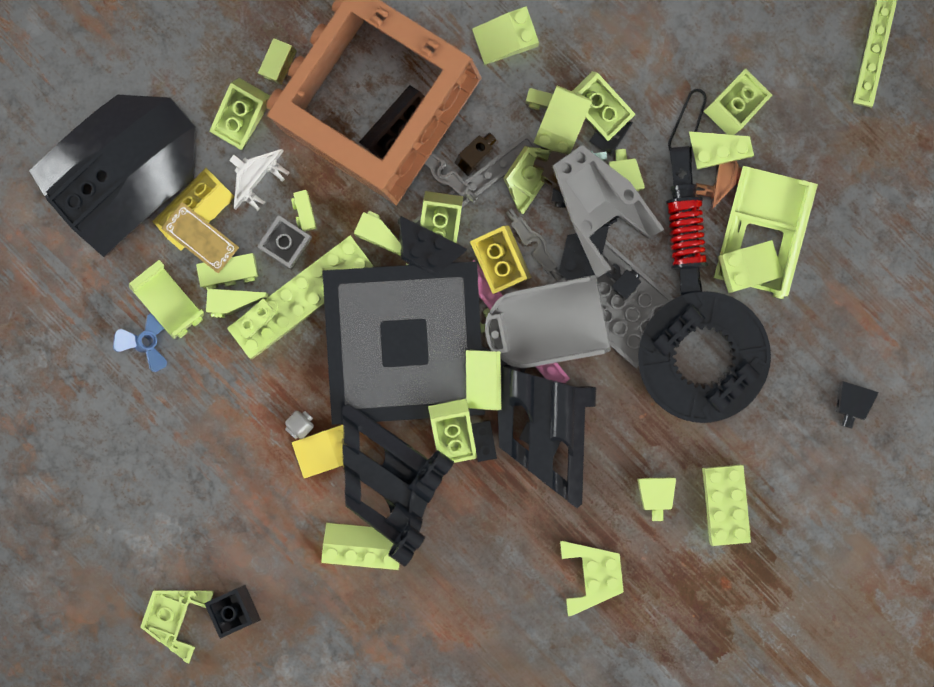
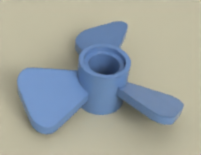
M151 313L147 316L145 331L139 335H134L123 329L115 332L113 349L116 352L135 347L141 353L146 352L149 368L152 372H157L167 366L166 359L154 348L157 344L156 335L164 328ZM142 337L148 339V346L142 343Z

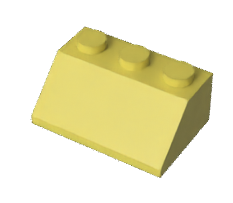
M509 225L502 226L470 241L492 294L532 278Z

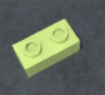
M529 88L525 104H529L528 107L535 110H540V108L547 109L553 94Z
M303 190L293 193L294 198H291L293 209L298 211L299 216L296 217L298 228H302L304 232L317 229L308 191Z
M262 299L236 321L234 325L248 339L277 313L265 299Z

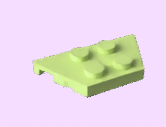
M524 146L503 177L517 210L522 214L525 213L544 185V182L540 180L543 171L533 167L535 159L538 156L548 160L552 150Z

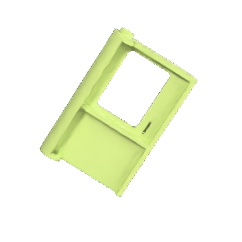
M743 166L720 255L741 249L746 226L749 223L783 232L778 253L783 277L751 287L772 292L773 297L784 299V296L789 295L818 184ZM718 261L714 278L724 280Z

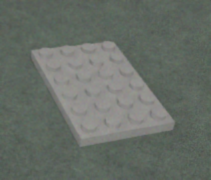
M606 240L602 257L611 268L608 272L611 274L616 273V269L612 266L615 263L620 267L621 275L626 269L629 271L632 269L640 275L639 280L642 281L632 294L624 300L611 289L612 285L616 282L615 280L609 278L606 273L597 278L610 346L634 368H637L639 366V344L645 327L652 316L662 306L673 300V298ZM563 277L559 282L566 281L567 279Z

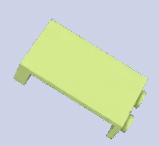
M160 260L129 283V288L173 340L176 337L182 338L188 332L187 329L191 325L195 327L203 320V310L199 311L165 271L164 264Z

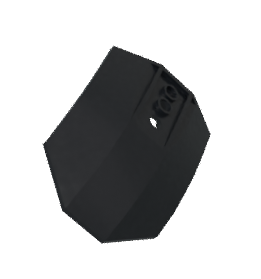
M116 95L73 129L34 165L29 172L46 200L71 229L105 257L151 214L193 181L196 126L171 98ZM101 170L107 174V179L104 182L99 181L97 178V174ZM87 183L92 187V192L89 195L84 192V186Z

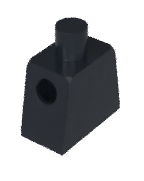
M840 381L836 412L844 415L841 426L852 429L855 419L865 420L879 392Z

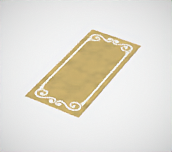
M183 202L161 228L218 274L239 249L236 244Z

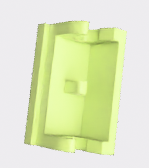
M273 38L258 74L282 85L297 50L292 45Z

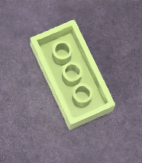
M744 465L702 468L709 544L719 546L751 543Z

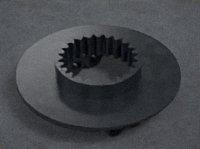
M711 291L684 294L662 306L645 327L638 351L640 375L645 388L654 401L675 417L697 423H712L724 420L746 408L757 397L765 384L771 363L769 339L763 324L755 313L739 300L726 294ZM704 326H706L708 330H711L713 327L715 332L720 331L719 333L730 342L728 345L733 348L730 353L734 356L730 358V361L733 365H728L730 371L724 372L725 377H719L718 383L711 381L710 386L704 383L702 387L697 382L694 386L691 380L688 381L685 376L682 377L680 371H677L679 368L674 364L677 360L673 357L677 352L674 348L679 347L680 342L689 333L695 332L696 327L703 330Z

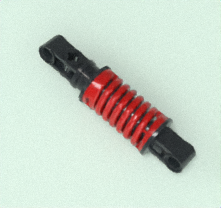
M690 146L670 148L673 172V186L670 187V191H672L673 196L672 199L666 201V204H668V214L671 215L669 216V221L672 222L669 224V228L672 229L670 231V236H672L670 242L673 244L671 250L674 251L672 259H675L671 269L680 270L681 295L702 291L700 268L708 266L706 255L700 254V252L706 251L704 246L700 247V245L705 244V240L699 239L704 237L705 234L704 232H698L704 229L703 225H698V223L703 222V218L697 217L703 214V211L699 210V207L702 206L703 198L696 196L695 190L697 185L693 184L692 151ZM682 170L687 173L683 179L678 176L682 173Z

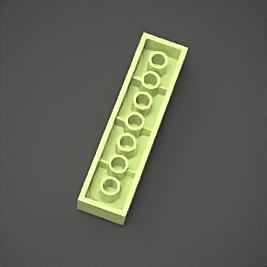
M349 236L265 299L277 314L250 338L246 339L234 323L227 329L250 359H254L324 306L322 270L370 268L374 266L353 238Z

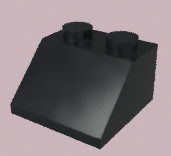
M246 585L204 603L220 639L261 620Z

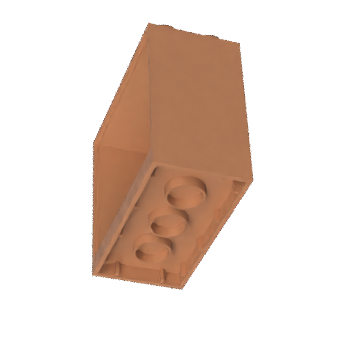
M335 0L332 5V11L335 12L328 25L321 23L316 27L310 38V43L313 44V47L305 58L298 56L293 61L288 75L292 78L285 89L278 88L269 97L266 107L270 111L267 116L285 134L397 206L482 77L470 56L382 1ZM364 21L443 70L383 161L304 111Z

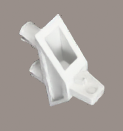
M283 149L249 160L244 158L241 161L235 155L231 157L229 161L237 167L234 170L237 173L234 198L235 210L244 201L257 211L260 210L255 201L262 205L265 204V201L253 193V189L267 172L270 171L280 181L285 179L279 171L287 176L290 172L277 163V159L284 152Z

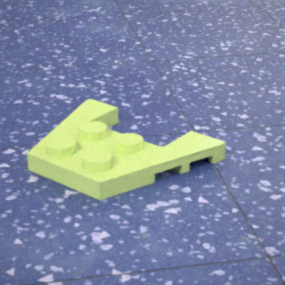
M560 541L562 559L582 557L586 596L566 598L568 616L575 615L624 592L619 553Z
M153 590L141 628L157 641L163 643L170 651L176 653L183 661L190 663L196 646L177 639L189 603L206 608L204 603L212 600L215 591Z

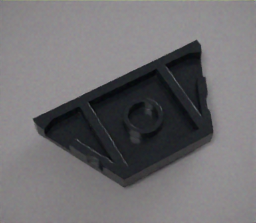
M402 216L398 219V224L400 225L401 259L435 276L467 251V248Z
M608 226L600 227L589 236V239L601 255L603 254ZM577 233L567 235L558 272L567 280L595 275Z

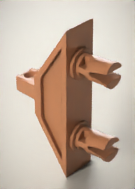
M737 161L717 165L713 186L696 183L697 188L702 189L695 190L696 195L711 197L710 211L735 185H738L742 168L739 167Z

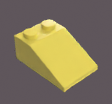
M343 425L292 442L304 478L343 466Z

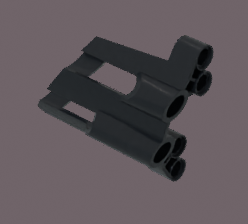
M501 366V410H498L499 447L576 508L582 505L585 407L596 406V387H576L521 372L519 367ZM514 406H523L529 416V451L513 439ZM554 441H561L568 447L567 481L553 470Z
M351 404L342 406V455L345 475V506L393 543L388 556L405 567L412 559L415 550L422 545L425 536L420 533L426 506L433 498L435 490L442 482L443 476L453 466L454 461L439 450L428 459ZM359 431L384 448L385 460L382 465L360 451ZM361 482L385 498L390 509V515L387 518L361 501Z

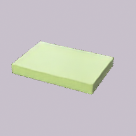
M466 350V398L468 408L501 410L500 351Z

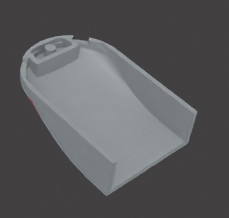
M595 275L510 292L495 302L486 318L485 334L489 347L492 351H500L501 359L514 367H535L605 354L611 351Z

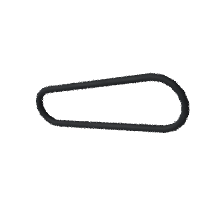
M693 89L689 93L686 102L683 106V109L679 115V118L676 122V125L669 138V151L671 148V141L680 123V120L683 116V113L686 109V106L690 100L691 95L694 92H701L704 96V101L694 132H697L707 100L706 93L703 90Z

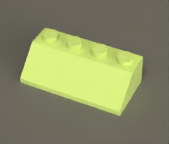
M326 523L321 563L399 570L400 566L397 561L388 556L393 543L373 527Z

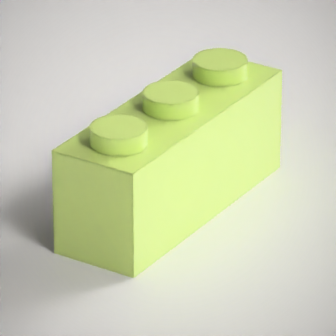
M253 253L231 257L219 274L205 263L196 264L200 287H206V290L217 289V285L225 284V287L236 285V281L241 280L244 283L255 281L256 277H259L256 258Z

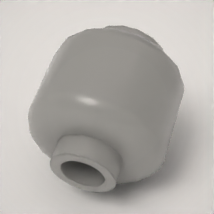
M295 411L286 420L285 430L295 439H303L314 427L311 422L313 418L306 411L303 413Z

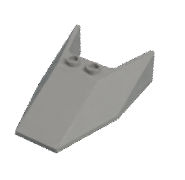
M583 145L553 165L572 224L596 278L610 271L611 268L589 239V236L613 217H621L647 238H651L664 230L631 182Z

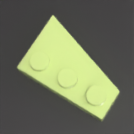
M689 131L697 170L754 157L750 136Z

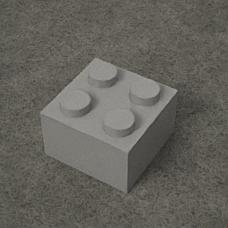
M278 215L257 247L292 269L312 237Z

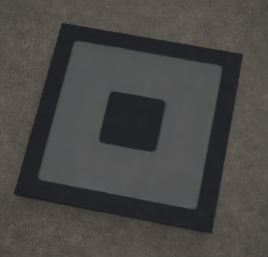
M477 261L452 263L436 276L415 265L322 270L332 425L343 424L342 406L351 404L375 422L428 419L430 418L428 406L466 399L467 402L466 350L482 351ZM468 408L470 416L485 415V409Z

